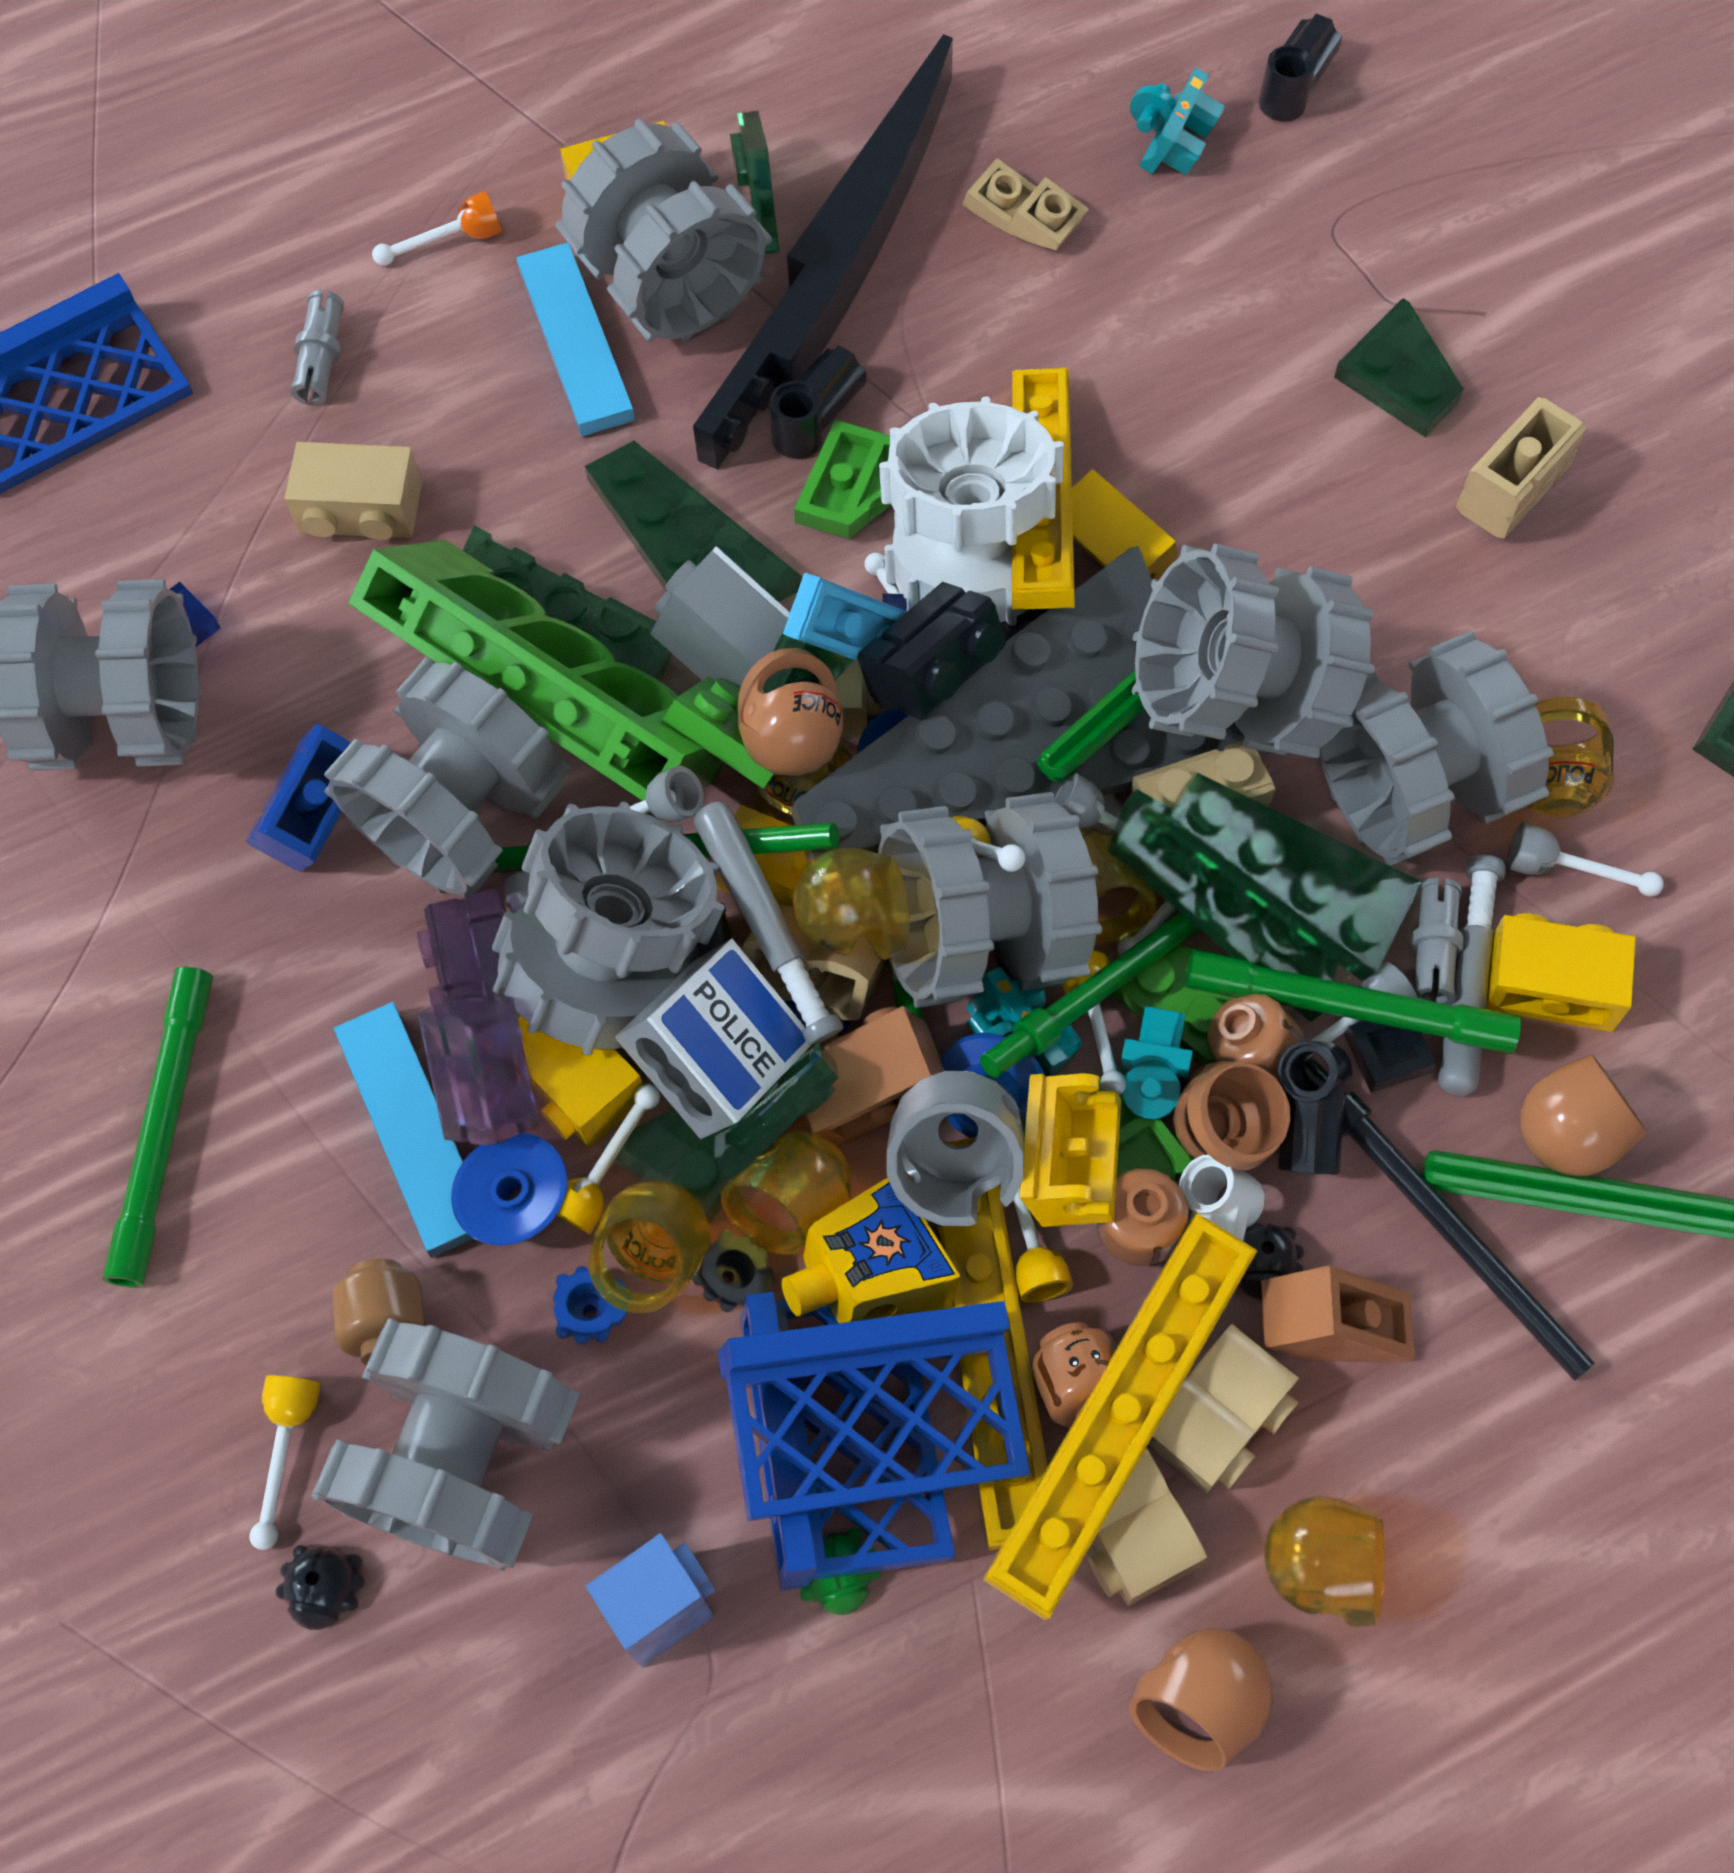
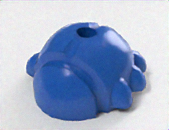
M579 1266L574 1274L570 1276L567 1274L557 1276V1289L553 1297L555 1304L553 1310L558 1322L555 1330L556 1335L563 1339L573 1336L576 1343L582 1345L591 1339H595L600 1343L606 1342L609 1334L612 1332V1328L615 1326L619 1327L630 1311L631 1298L625 1284L618 1278L612 1279L605 1266H598L595 1270L590 1271L585 1266ZM588 1311L596 1312L592 1317L584 1316Z

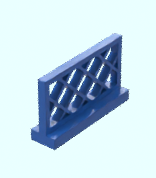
M119 273L0 332V419L3 410L29 416L22 439L0 434V447L17 451L13 465L0 471V494L193 394L190 384L135 302L129 287ZM133 324L136 325L141 333L135 352L109 346L113 334ZM149 347L151 348L155 356L147 355ZM76 353L92 356L85 378L58 372L62 361ZM104 359L131 364L124 386L97 381ZM143 367L164 371L172 380V383L155 392L136 389ZM25 379L41 381L34 404L9 399L11 387ZM54 385L80 390L73 412L47 407ZM96 393L119 398L115 412L103 419L86 415L92 394ZM42 419L69 424L64 439L52 445L35 442Z
M774 1292L746 1295L740 1318L743 1337L790 1330L788 1319L814 1316L824 1325L838 1324V1321L828 1305L797 1317L789 1308L786 1299L775 1300ZM909 1364L894 1366L890 1373L904 1382L906 1387L907 1399L903 1405L913 1412L925 1394L922 1375ZM880 1368L866 1370L863 1375L871 1380ZM839 1374L825 1376L823 1379L825 1383L846 1397L833 1414L841 1420L852 1404L856 1405L864 1394L863 1390L856 1385L853 1386ZM811 1378L790 1382L802 1390ZM772 1384L750 1387L755 1419L774 1433L796 1402ZM872 1399L863 1410L886 1427L873 1444L881 1450L892 1433L898 1434L904 1422ZM927 1407L920 1418L931 1425ZM802 1408L781 1439L811 1460L824 1441L829 1444L836 1432ZM805 1427L817 1435L809 1447ZM912 1429L905 1442L918 1452L920 1466L914 1473V1476L916 1478L930 1476L938 1465L935 1445ZM758 1437L759 1450L761 1452L766 1443ZM845 1439L836 1449L858 1465L843 1484L847 1489L853 1488L864 1471L870 1474L877 1464ZM773 1449L762 1465L767 1501L791 1498L807 1476L804 1471L775 1449ZM886 1470L878 1479L881 1483L899 1481ZM814 1481L805 1495L829 1492V1490L817 1481ZM943 1491L925 1493L926 1498L921 1494L896 1498L879 1523H876L854 1505L825 1509L820 1517L817 1510L770 1518L780 1591L809 1587L811 1580L952 1561L955 1557ZM905 1501L930 1519L934 1544L908 1547L885 1529ZM836 1510L870 1535L857 1554L826 1558L821 1530ZM876 1541L889 1549L869 1552Z
M1005 1301L729 1338L719 1349L718 1358L722 1380L726 1379L747 1520H761L1029 1476L1030 1470L1003 1335L1004 1332L1010 1329ZM987 1353L993 1383L979 1401L948 1378V1376L962 1356ZM948 1359L940 1371L927 1362ZM909 1364L932 1381V1384L913 1412L880 1388L894 1366ZM881 1368L873 1381L859 1372ZM841 1374L864 1391V1394L844 1422L811 1398L825 1376ZM813 1378L804 1391L790 1382ZM772 1384L796 1402L774 1433L750 1415L746 1387ZM940 1388L972 1412L953 1442L920 1418ZM995 1397L999 1415L988 1408ZM872 1398L905 1422L885 1453L852 1429V1426ZM802 1408L836 1432L815 1464L781 1439ZM980 1419L1003 1435L1007 1464L985 1467L961 1449ZM912 1429L945 1452L930 1476L916 1478L893 1460V1457ZM753 1433L766 1443L757 1457ZM843 1439L877 1463L861 1487L847 1489L823 1471V1468ZM773 1449H775L804 1471L807 1476L791 1498L763 1502L759 1469ZM953 1460L967 1469L945 1473ZM884 1470L899 1480L876 1484ZM814 1481H817L829 1490V1492L805 1495Z

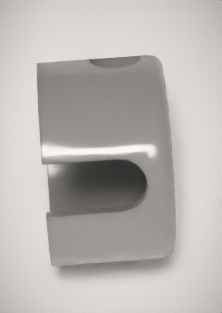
M943 1071L917 1082L901 1097L891 1120L887 1145V1177L896 1197L916 1216L942 1226H970L976 1224L979 1197L1001 1184L1000 1200L1005 1207L1013 1201L1023 1181L1025 1122L1015 1099L996 1081L972 1071ZM958 1113L971 1117L978 1127V1134L975 1140L965 1146H953L946 1143L939 1134V1125L946 1116Z

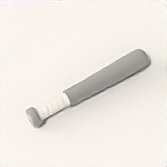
M719 801L702 807L694 816L695 828L711 859L720 866L718 871L758 941L772 971L781 974L782 981L786 984L793 1002L797 1005V1010L801 1013L803 1021L806 1022V1028L802 1032L808 1045L813 1046L833 1037L842 1031V1021L837 1014H829L828 1010L824 1007V1002L819 997V992L814 988L815 985L809 978V973L805 970L801 960L804 958V954L789 928L731 808L724 802Z
M1476 855L1467 862L1466 875L1472 880V886L1470 889L1471 895L1469 897L1470 904L1468 905L1467 923L1461 929L1464 937L1463 951L1457 955L1454 989L1456 1000L1452 1006L1464 1004L1487 1009L1494 943V931L1491 927L1497 883L1504 879L1506 871L1504 861L1492 855ZM1444 1038L1438 1075L1440 1088L1454 1096H1467L1475 1092L1479 1084L1483 1049L1457 1044Z

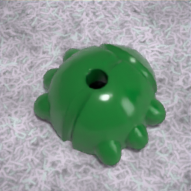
M853 1527L845 1532L829 1533L827 1537H823L826 1558L857 1554L863 1545L860 1542L862 1538L861 1530ZM872 1546L869 1552H875L874 1546ZM881 1571L811 1580L809 1587L801 1588L800 1598L806 1602L812 1600L820 1602L822 1604L821 1608L831 1614H851L864 1604L870 1592L867 1586L872 1583V1580L880 1576Z

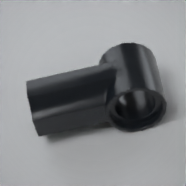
M1317 13L1310 19H1301L1284 46L1275 48L1270 53L1259 97L1260 109L1266 116L1278 121H1291L1299 118L1304 113L1309 93L1341 45L1342 35L1334 27L1332 19Z
M839 345L833 350L826 349L797 381L782 383L774 389L770 396L772 443L780 454L789 458H804L811 456L819 449L822 444V431L866 384V370L856 360L854 353Z
M1325 1041L1298 1042L1289 1047L1280 1058L1278 1066L1279 1082L1286 1093L1290 1105V1124L1279 1150L1278 1169L1309 1174H1340L1345 1090L1350 1085L1353 1073L1349 1057L1336 1044ZM1313 1053L1321 1055L1329 1067L1328 1080L1318 1090L1312 1089L1307 1085L1302 1074L1304 1061Z

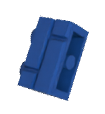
M315 724L301 738L262 810L264 815L257 819L245 842L300 872L315 863L342 812L334 800L324 793L330 782L324 773L351 742L324 726Z

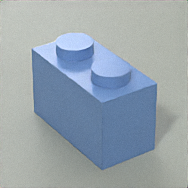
M661 1533L585 1586L625 1651L642 1668L714 1617L704 1600L715 1592L709 1578L686 1543L672 1551Z

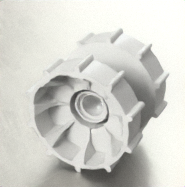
M985 396L982 397L981 402H961L940 407L936 403H930L929 411L913 418L901 429L896 427L890 429L888 461L879 464L881 501L883 504H892L895 510L893 544L884 547L886 582L897 585L901 596L908 603V610L941 582L961 587L965 593L970 590L990 597L993 603H995L1000 622L1006 621L1011 626L1017 624V617L1030 610H1012V545L1017 543V536L1032 529L1044 517L1048 519L1055 517L1056 484L1063 482L1064 443L1061 441L1053 442L1046 428L1038 422L1037 411H1031L1026 414L1009 406L990 403V397Z

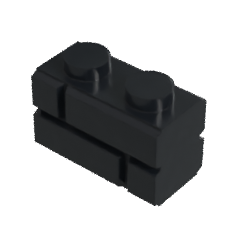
M941 582L884 630L879 638L876 637L858 652L857 659L869 695L875 703L893 710L898 707L901 713L922 720L940 703L951 698L957 689L986 663L993 661L1006 645L995 603H993L990 597L970 590L965 593L961 587Z

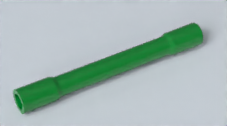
M1195 949L1191 952L1186 972L1185 988L1233 998L1244 997L1250 994H1266L1283 1005L1447 1038L1457 1044L1506 1054H1513L1520 1037L1521 1018L1518 1015L1464 1004L1447 1005L1257 966L1249 960Z
M184 966L174 970L163 1017L164 1032L121 1215L114 1225L102 1276L104 1282L129 1288H140L144 1285L156 1232L155 1217L196 1037L203 1026L213 982V975L199 968Z

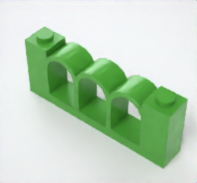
M447 540L373 549L348 604L436 663L452 665L456 661L463 669L483 679L496 689H503L510 700L519 706L539 727H543L549 732L547 735L549 739L642 801L645 800L647 785L659 773L675 766H683L690 769L699 779L702 788L712 785L724 762L662 720L672 702L678 696L661 681L632 666L616 662L612 653L602 643L581 629L557 618L546 616L545 610L530 595L513 584L494 576L493 570Z

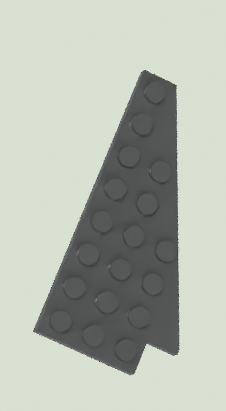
M1139 546L1129 548L1074 590L1075 608L1047 610L1006 641V645L993 661L986 663L957 689L951 698L940 703L926 717L919 720L908 715L798 798L791 809L795 825L835 823L839 830V845L836 849L804 851L810 869L878 853L882 838L880 825L899 822V812L947 806L949 817L966 816L978 820L986 826L985 811L1005 808L1006 798L1053 792L1055 798L1064 781L1062 783L1051 782L1046 774L1039 770L1037 765L1038 758L1049 745L1135 670L1136 641H1133V634L1139 631L1144 610L1153 591L1151 588L1152 579ZM1144 709L1075 772L1092 781L1101 789L1103 796L1130 790L1133 777L1214 749L1223 751L1224 746L1244 740L1245 736L1236 726L1235 722L1226 728V736L1223 740L1195 734L1193 737L1150 729L1149 722L1151 717ZM1257 750L1260 757L1270 754L1269 752Z

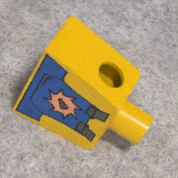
M887 1177L813 1223L808 1229L803 1255L806 1268L782 1278V1290L789 1308L797 1317L828 1305L838 1323L951 1308L961 1276L927 1221L916 1216L896 1197Z

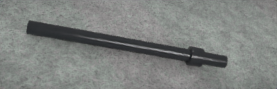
M1314 1057L1309 1058L1303 1063L1302 1074L1306 1084L1315 1090L1323 1087L1328 1080V1072ZM1354 1091L1349 1094L1345 1092L1342 1137L1350 1135L1574 1381L1578 1379L1595 1362L1368 1117L1372 1110Z

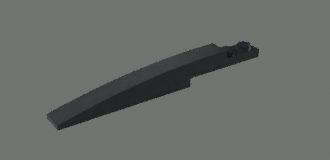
M945 34L942 35L788 253V291L693 425L699 462L718 470L729 452H736L745 440L749 423L758 410L764 411L770 405V396L774 389L782 383L797 381L819 358L848 311L898 216L930 142L952 80V37Z

